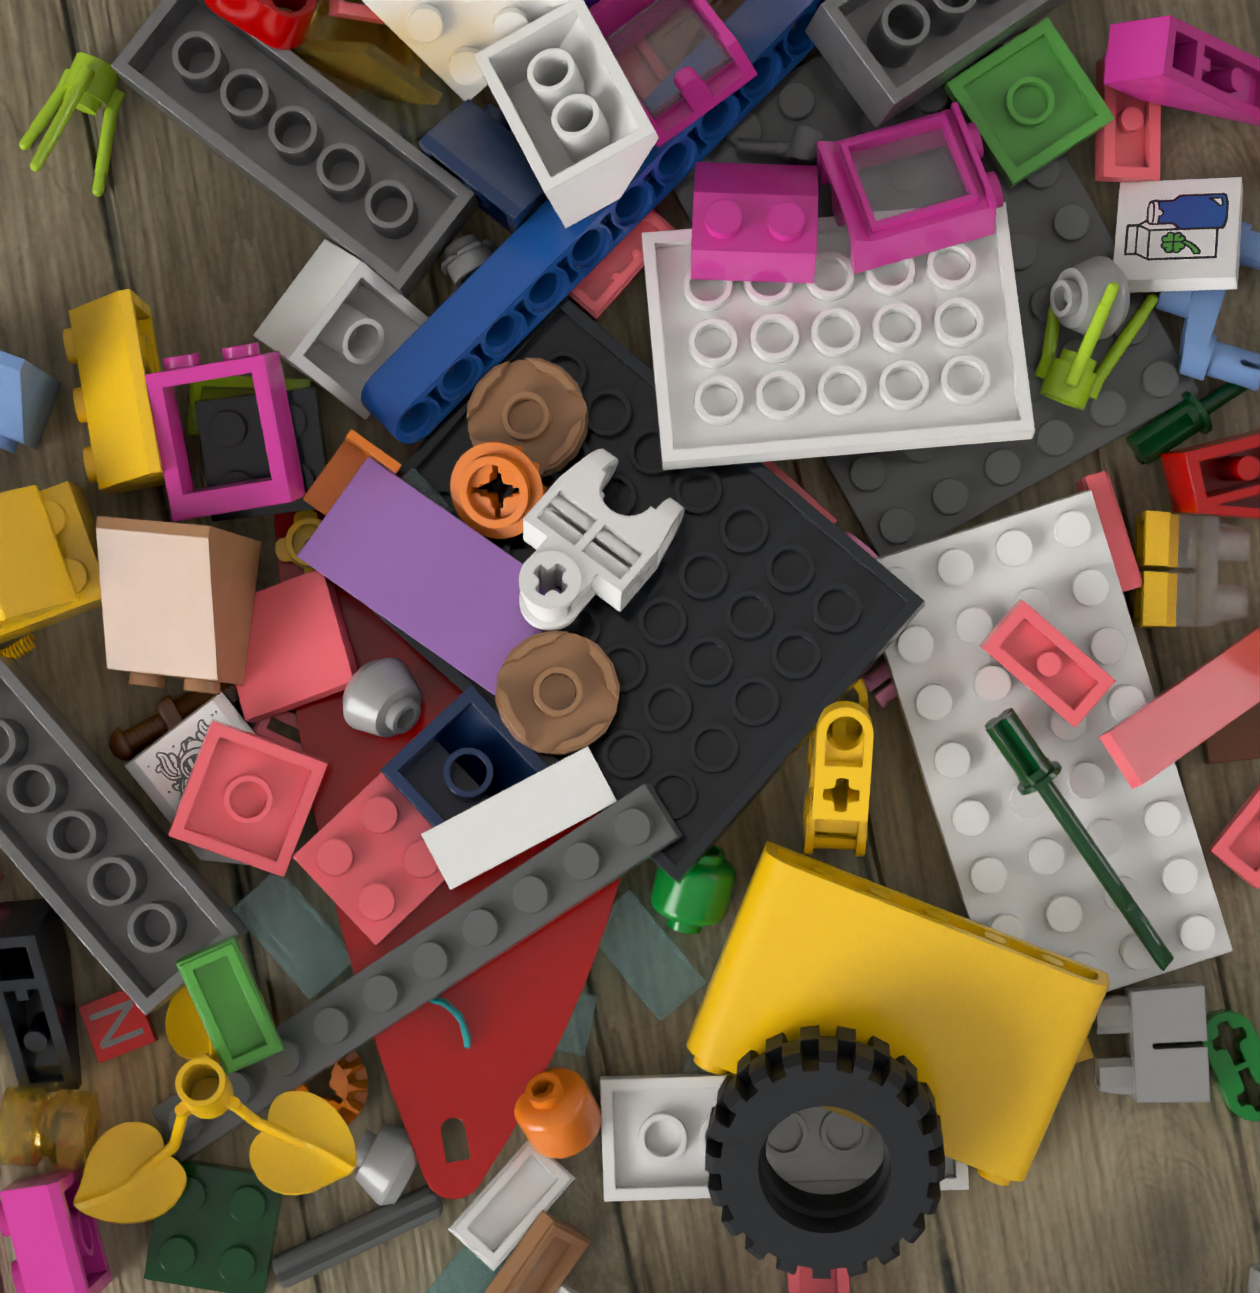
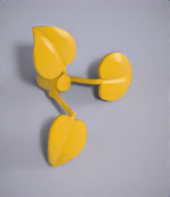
M185 986L171 998L165 1020L166 1035L175 1052L182 1058L192 1059L180 1068L176 1076L175 1087L182 1102L176 1105L174 1109L176 1119L170 1141L165 1145L159 1131L146 1123L124 1122L115 1125L106 1131L92 1147L87 1157L81 1184L73 1204L77 1210L89 1217L116 1224L146 1222L165 1214L180 1199L187 1185V1175L184 1168L171 1156L180 1148L188 1116L191 1114L201 1119H213L221 1116L229 1109L252 1127L260 1130L261 1132L255 1137L249 1150L251 1167L262 1184L270 1190L283 1195L296 1196L308 1194L352 1174L357 1166V1151L354 1138L344 1119L331 1104L315 1094L304 1091H288L278 1095L270 1106L267 1120L262 1119L241 1103L239 1098L234 1096L232 1083L219 1065L218 1055Z

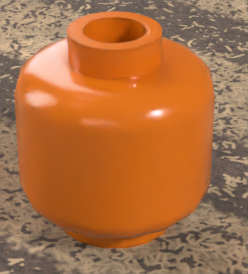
M551 1067L546 1069L545 1072L532 1077L526 1086L525 1093L518 1098L514 1109L515 1119L534 1150L548 1158L562 1159L578 1154L595 1139L602 1123L600 1106L587 1083L579 1073L566 1067Z

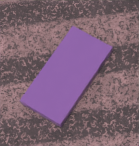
M369 456L297 556L494 696L498 672L509 652L529 636L546 632L528 623L521 613L519 606V574L523 566L521 562ZM540 587L539 593L545 596L548 591ZM554 587L552 589L561 594V590H559L557 587Z

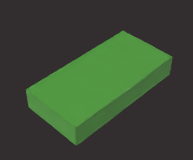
M235 935L177 959L176 965L226 1075L284 1050V1044Z

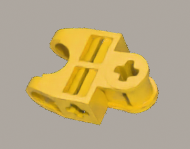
M862 678L853 686L858 693L856 703L838 701L828 705L822 711L815 731L809 736L807 759L808 789L807 794L804 796L802 819L803 854L812 855L813 849L853 850L855 857H864L874 732L872 720L868 713L867 687Z

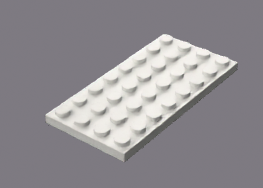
M1084 490L875 558L925 601V606L883 654L967 919L1108 973L1110 985L1107 992L1233 951L1175 762L1145 784L1132 789L1099 738L1103 733L1154 699L1155 696L1092 491ZM1019 599L1025 601L1116 680L1076 728L1066 722L979 646ZM1008 708H1013L1043 754L1051 762L1057 761L1062 766L1061 772L1052 781L1174 957L1173 961L1164 971L1157 966L1038 791L1028 795H1021L1017 790L1020 783L1017 775L985 730L984 725L990 719L998 717Z

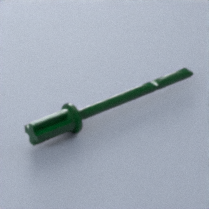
M1226 382L1200 400L1192 393L1185 391L1181 394L1184 400L1126 438L1127 445L1134 451L1135 458L1141 465H1148L1161 457L1160 454L1170 451L1194 434L1200 432L1206 435L1211 432L1213 425L1209 415L1249 388Z
M1008 708L998 717L990 719L984 725L985 730L1017 775V779L1020 782L1017 790L1021 795H1028L1038 791L1157 966L1164 971L1173 961L1174 957L1052 781L1061 772L1062 766L1057 761L1051 762L1043 754L1013 708Z

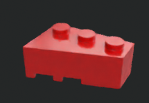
M1260 429L1160 454L1173 513L1260 520Z

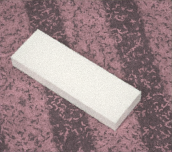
M587 746L421 835L449 889L452 890L611 806L617 800Z

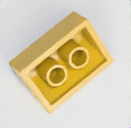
M131 289L119 290L69 310L71 328L63 329V342L67 359L70 364H78L81 387L73 388L76 415L80 423H88L91 446L83 448L86 474L90 483L98 482L99 490L109 495L166 485L145 380L146 374L161 371L151 308Z

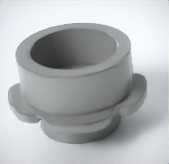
M475 234L465 235L453 241L444 249L447 258L440 266L442 272L445 275H450L455 286L460 287L492 255L491 250L494 248V243L490 239L480 242Z

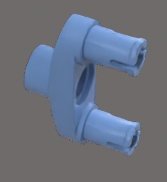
M1242 221L1239 265L1260 271V232L1251 230L1252 224ZM1226 290L1160 292L1155 309L1184 318L1179 346L1181 360H1179L1178 373L1203 381L1206 375L1257 392L1260 386V354L1216 341L1218 335L1213 333Z

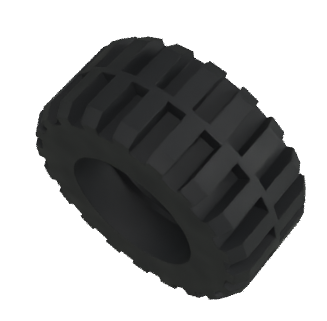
M819 1025L801 1027L800 1039L788 1042L783 1032L766 1039L765 1052L759 1055L756 1051L750 1050L738 1061L736 1075H726L718 1090L716 1106L711 1109L705 1151V1170L709 1172L708 1191L712 1204L718 1207L722 1206L721 1222L731 1236H738L743 1232L746 1235L745 1250L759 1260L764 1259L767 1253L776 1256V1269L794 1275L797 1266L812 1268V1278L831 1279V1269L847 1268L848 1276L852 1277L867 1273V1261L875 1257L883 1265L900 1256L899 1241L902 1238L908 1243H914L924 1232V1215L935 1214L941 1199L940 1181L945 1179L943 1135L940 1115H937L935 1098L928 1084L918 1081L917 1068L905 1055L898 1056L896 1060L890 1056V1047L887 1042L875 1036H872L867 1044L856 1041V1029L837 1026L836 1037L820 1036ZM827 1106L851 1111L869 1122L881 1135L884 1145L883 1161L869 1179L851 1190L836 1194H815L800 1190L782 1179L767 1160L766 1143L768 1136L782 1120L800 1110L812 1107Z

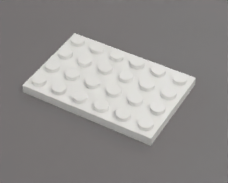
M1004 202L1003 207L996 209L995 234L854 274L851 267L850 236L846 226H838L834 217L818 218L814 283L691 279L692 228L642 233L663 470L1033 438L1035 427L1006 202ZM913 210L873 213L875 220L878 221Z

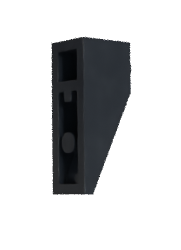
M44 898L0 902V1024L21 1095L79 1090L82 1085L70 948L61 917Z

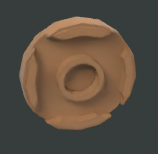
M525 358L526 360H517L512 363L507 361L494 366L477 382L468 401L467 421L472 445L474 447L481 443L499 439L501 443L522 446L523 453L531 461L540 464L539 474L541 478L559 472L578 455L588 433L589 410L581 388L561 366L542 358Z
M550 630L529 636L509 652L498 672L495 701L501 722L516 741L537 753L565 755L591 745L606 732L617 712L620 685L612 661L598 644L574 633Z

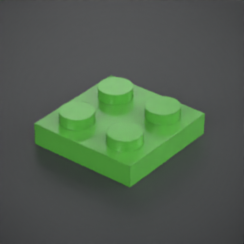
M1048 17L960 73L944 86L952 102L958 103L966 123L974 122L976 124L984 150L1009 188L1014 187L1100 131L1115 118Z

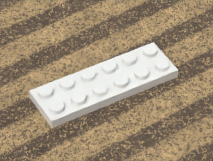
M727 1072L726 1075H734V1076H735L736 1074H734V1073H732V1072ZM689 1073L600 1076L604 1202L711 1198L708 1191L709 1172L705 1170L708 1125L711 1109L716 1106L718 1090L726 1075ZM812 1107L791 1114L771 1131L766 1143V1156L774 1171L792 1186L815 1194H836L859 1186L876 1172L883 1161L884 1145L881 1135L875 1128L824 1108ZM945 1156V1179L940 1181V1190H968V1165Z

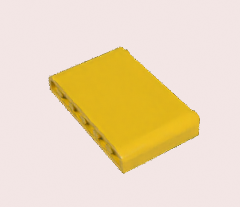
M766 841L688 1034L686 1046L695 1055L693 1061L697 1066L714 1074L726 1075L728 1071L734 1074L737 1073L738 1061L750 1050L756 1051L759 1055L765 1052L766 1039L782 1032L786 1035L788 1042L800 1039L801 1027L819 1025L820 1036L836 1037L837 1026L856 1029V1041L867 1044L869 1039L875 1036L889 1044L890 1056L895 1060L898 1056L905 1055L917 1068L918 1081L928 1084L935 1098L937 1115H940L945 1156L975 1167L976 1172L981 1177L994 1184L1009 1186L1011 1181L1021 1182L1027 1177L1109 988L1110 980L1108 973ZM821 1106V1108L874 1128L865 1119L851 1111Z

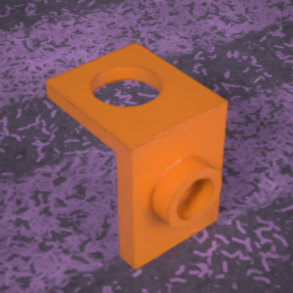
M351 429L346 435L344 442L305 494L303 500L326 516L368 456L394 475L402 465Z

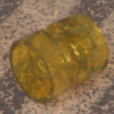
M8 1086L0 1109V1163L2 1165L36 1167L43 1158H48L54 1168L84 1170L87 1164V1157L97 1142L99 1101L96 1090L62 1088L54 1097H49L44 1087Z

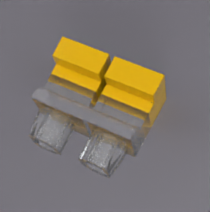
M1149 510L1137 514L1135 559L1138 569L1187 571L1188 574L1156 571L1140 572L1143 583H1141V587L1133 589V628H1206L1216 626V622L1246 617L1248 607L1247 585L1217 584L1218 562L1243 563L1248 560L1250 545L1249 529L1229 524H1219V516L1171 514V512Z

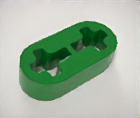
M1226 1009L1211 1011L1206 1015L1207 1041L1197 1042L1208 1047L1209 1071L1223 1102L1231 1112L1244 1120L1260 1121V1105L1254 1108L1248 1102H1238L1237 1096L1245 1091L1243 1082L1238 1074L1239 1071L1245 1069L1248 1077L1253 1082L1260 1084L1259 1037L1250 1021L1241 1014ZM1221 1022H1224L1226 1026L1232 1029H1240L1241 1035L1233 1039V1044L1240 1057L1235 1061L1232 1060L1225 1048L1221 1046L1213 1047L1211 1040L1219 1036L1217 1025Z

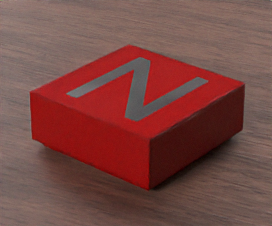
M123 989L78 1007L99 1063L159 1040L150 1014L145 1016Z

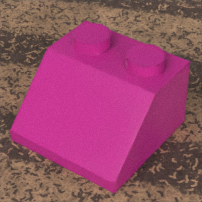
M696 162L693 193L691 279L814 283L818 226L817 166Z
M82 1163L12 1182L0 1191V1231L4 1237L11 1236L17 1260H13L11 1263V1273L17 1293H101L112 1281L97 1219L81 1213L73 1204L84 1172Z

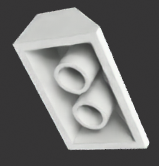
M570 0L473 55L544 193L565 228L621 198L659 137L584 0Z

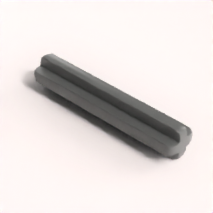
M426 1184L399 1197L395 1204L377 1207L276 1255L272 1261L274 1273L280 1284L285 1288H289L439 1217L443 1211L441 1199Z

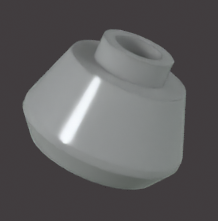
M1093 256L1064 270L1059 275L1051 289L1050 304L1054 314L1063 326L1085 336L1098 304L1101 302L1105 290L1111 282L1118 283L1120 288L1098 340L1110 337L1122 325L1129 310L1130 290L1124 272L1113 260L1106 256Z
M381 658L370 661L362 666L352 676L345 688L342 701L344 718L352 728L381 737H392L409 731L420 717L422 695L407 664L398 658Z
M383 1125L378 1135L366 1130L356 1149L357 1166L360 1169L355 1179L380 1206L396 1203L418 1164L406 1129L404 1127Z

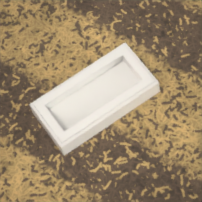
M527 1139L452 1223L448 1230L494 1271L522 1240L542 1210L547 1211L573 1182L575 1177L554 1158H548L535 1151Z

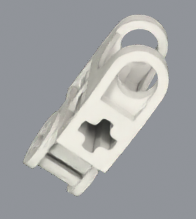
M603 448L588 454L562 474L523 518V540L536 549L531 557L525 561L519 574V606L523 617L528 623L538 629L545 631L560 630L570 625L595 594L621 612L658 568L680 526L685 508L672 498H668L656 510L650 506L646 511L637 515L626 516L612 511L603 501L605 495L602 490L614 474L618 465V459ZM556 586L560 587L561 594L552 589ZM540 587L548 591L545 596L539 593Z

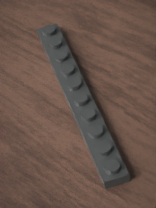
M644 783L278 1025L276 1029L284 1044V1050L228 1074L227 1077L232 1083L234 1096L239 1098L241 1103L256 1115L260 1114L271 1106L273 1100L278 1095L288 1091H295L683 836L652 785ZM177 1093L151 1110L168 1141H170L176 1119L174 1109L176 1105L182 1102ZM229 1109L221 1116L213 1119H201L191 1114L188 1116L180 1148L175 1153L180 1162L189 1160L246 1123V1121Z

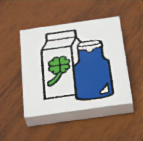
M1242 177L1120 182L1113 261L1124 272L1129 284L1130 293L1237 289L1243 206Z

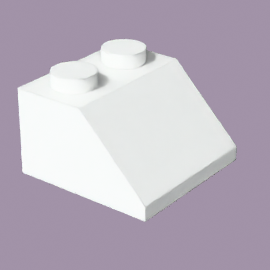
M324 239L253 336L273 352L279 351L280 357L366 420L370 413L361 402V392L364 384L429 317L361 260Z

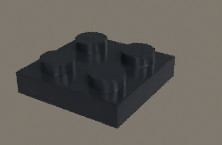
M318 386L286 389L306 493L328 464ZM256 393L195 401L207 487L271 477ZM304 497L289 503L211 515V519L214 522L313 510L315 508L303 500Z

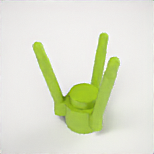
M78 52L70 69L65 68L58 86L19 142V147L22 150L30 149L57 112L30 163L31 170L38 172L51 154L75 108L90 115H97L100 107L105 108L92 193L96 197L102 196L105 190L117 116L126 96L124 92L115 88L120 77L109 63L95 56Z
M1116 282L1108 284L1078 352L1063 349L1059 359L1055 358L1060 321L1054 314L1050 304L1042 356L1034 376L1044 380L1039 393L1054 401L1080 410H1084L1089 398L1097 400L1105 379L1147 320L1148 315L1158 302V296L1151 293L1146 297L1095 371L1094 368L1097 362L1090 357L1119 292V284Z

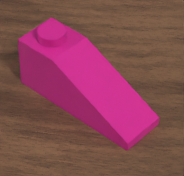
M1171 15L1110 24L1108 49L1104 59L1105 85L1141 101L1260 126L1259 58Z

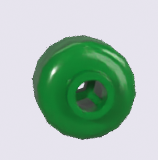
M713 845L680 884L657 866L651 902L654 909L667 918L666 924L669 928L685 934H699L702 932L703 927L719 924L726 917L736 879V871L733 865L725 859L726 853L720 847Z

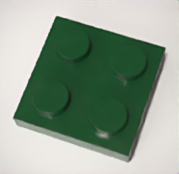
M171 1156L184 1168L187 1175V1185L176 1204L165 1214L153 1220L144 1279L224 1293H266L283 1194L274 1192L262 1184L253 1169L193 1159L180 1162L178 1157Z

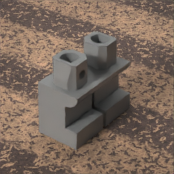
M1195 981L1171 982L1169 985L1121 987V995L1104 997L1092 1025L1093 1033H1123L1124 1055L1094 1057L1096 1089L1101 1092L1126 1094L1137 1103L1211 1102L1208 1047L1197 1042L1207 1041L1204 985ZM1154 1043H1172V1044H1158V1045H1153Z

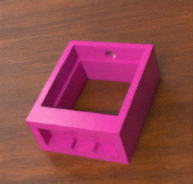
M258 342L221 349L222 361L201 364L199 352L163 358V371L145 375L173 521L289 503L305 496V486L279 351L260 354ZM252 373L271 477L194 489L174 386Z

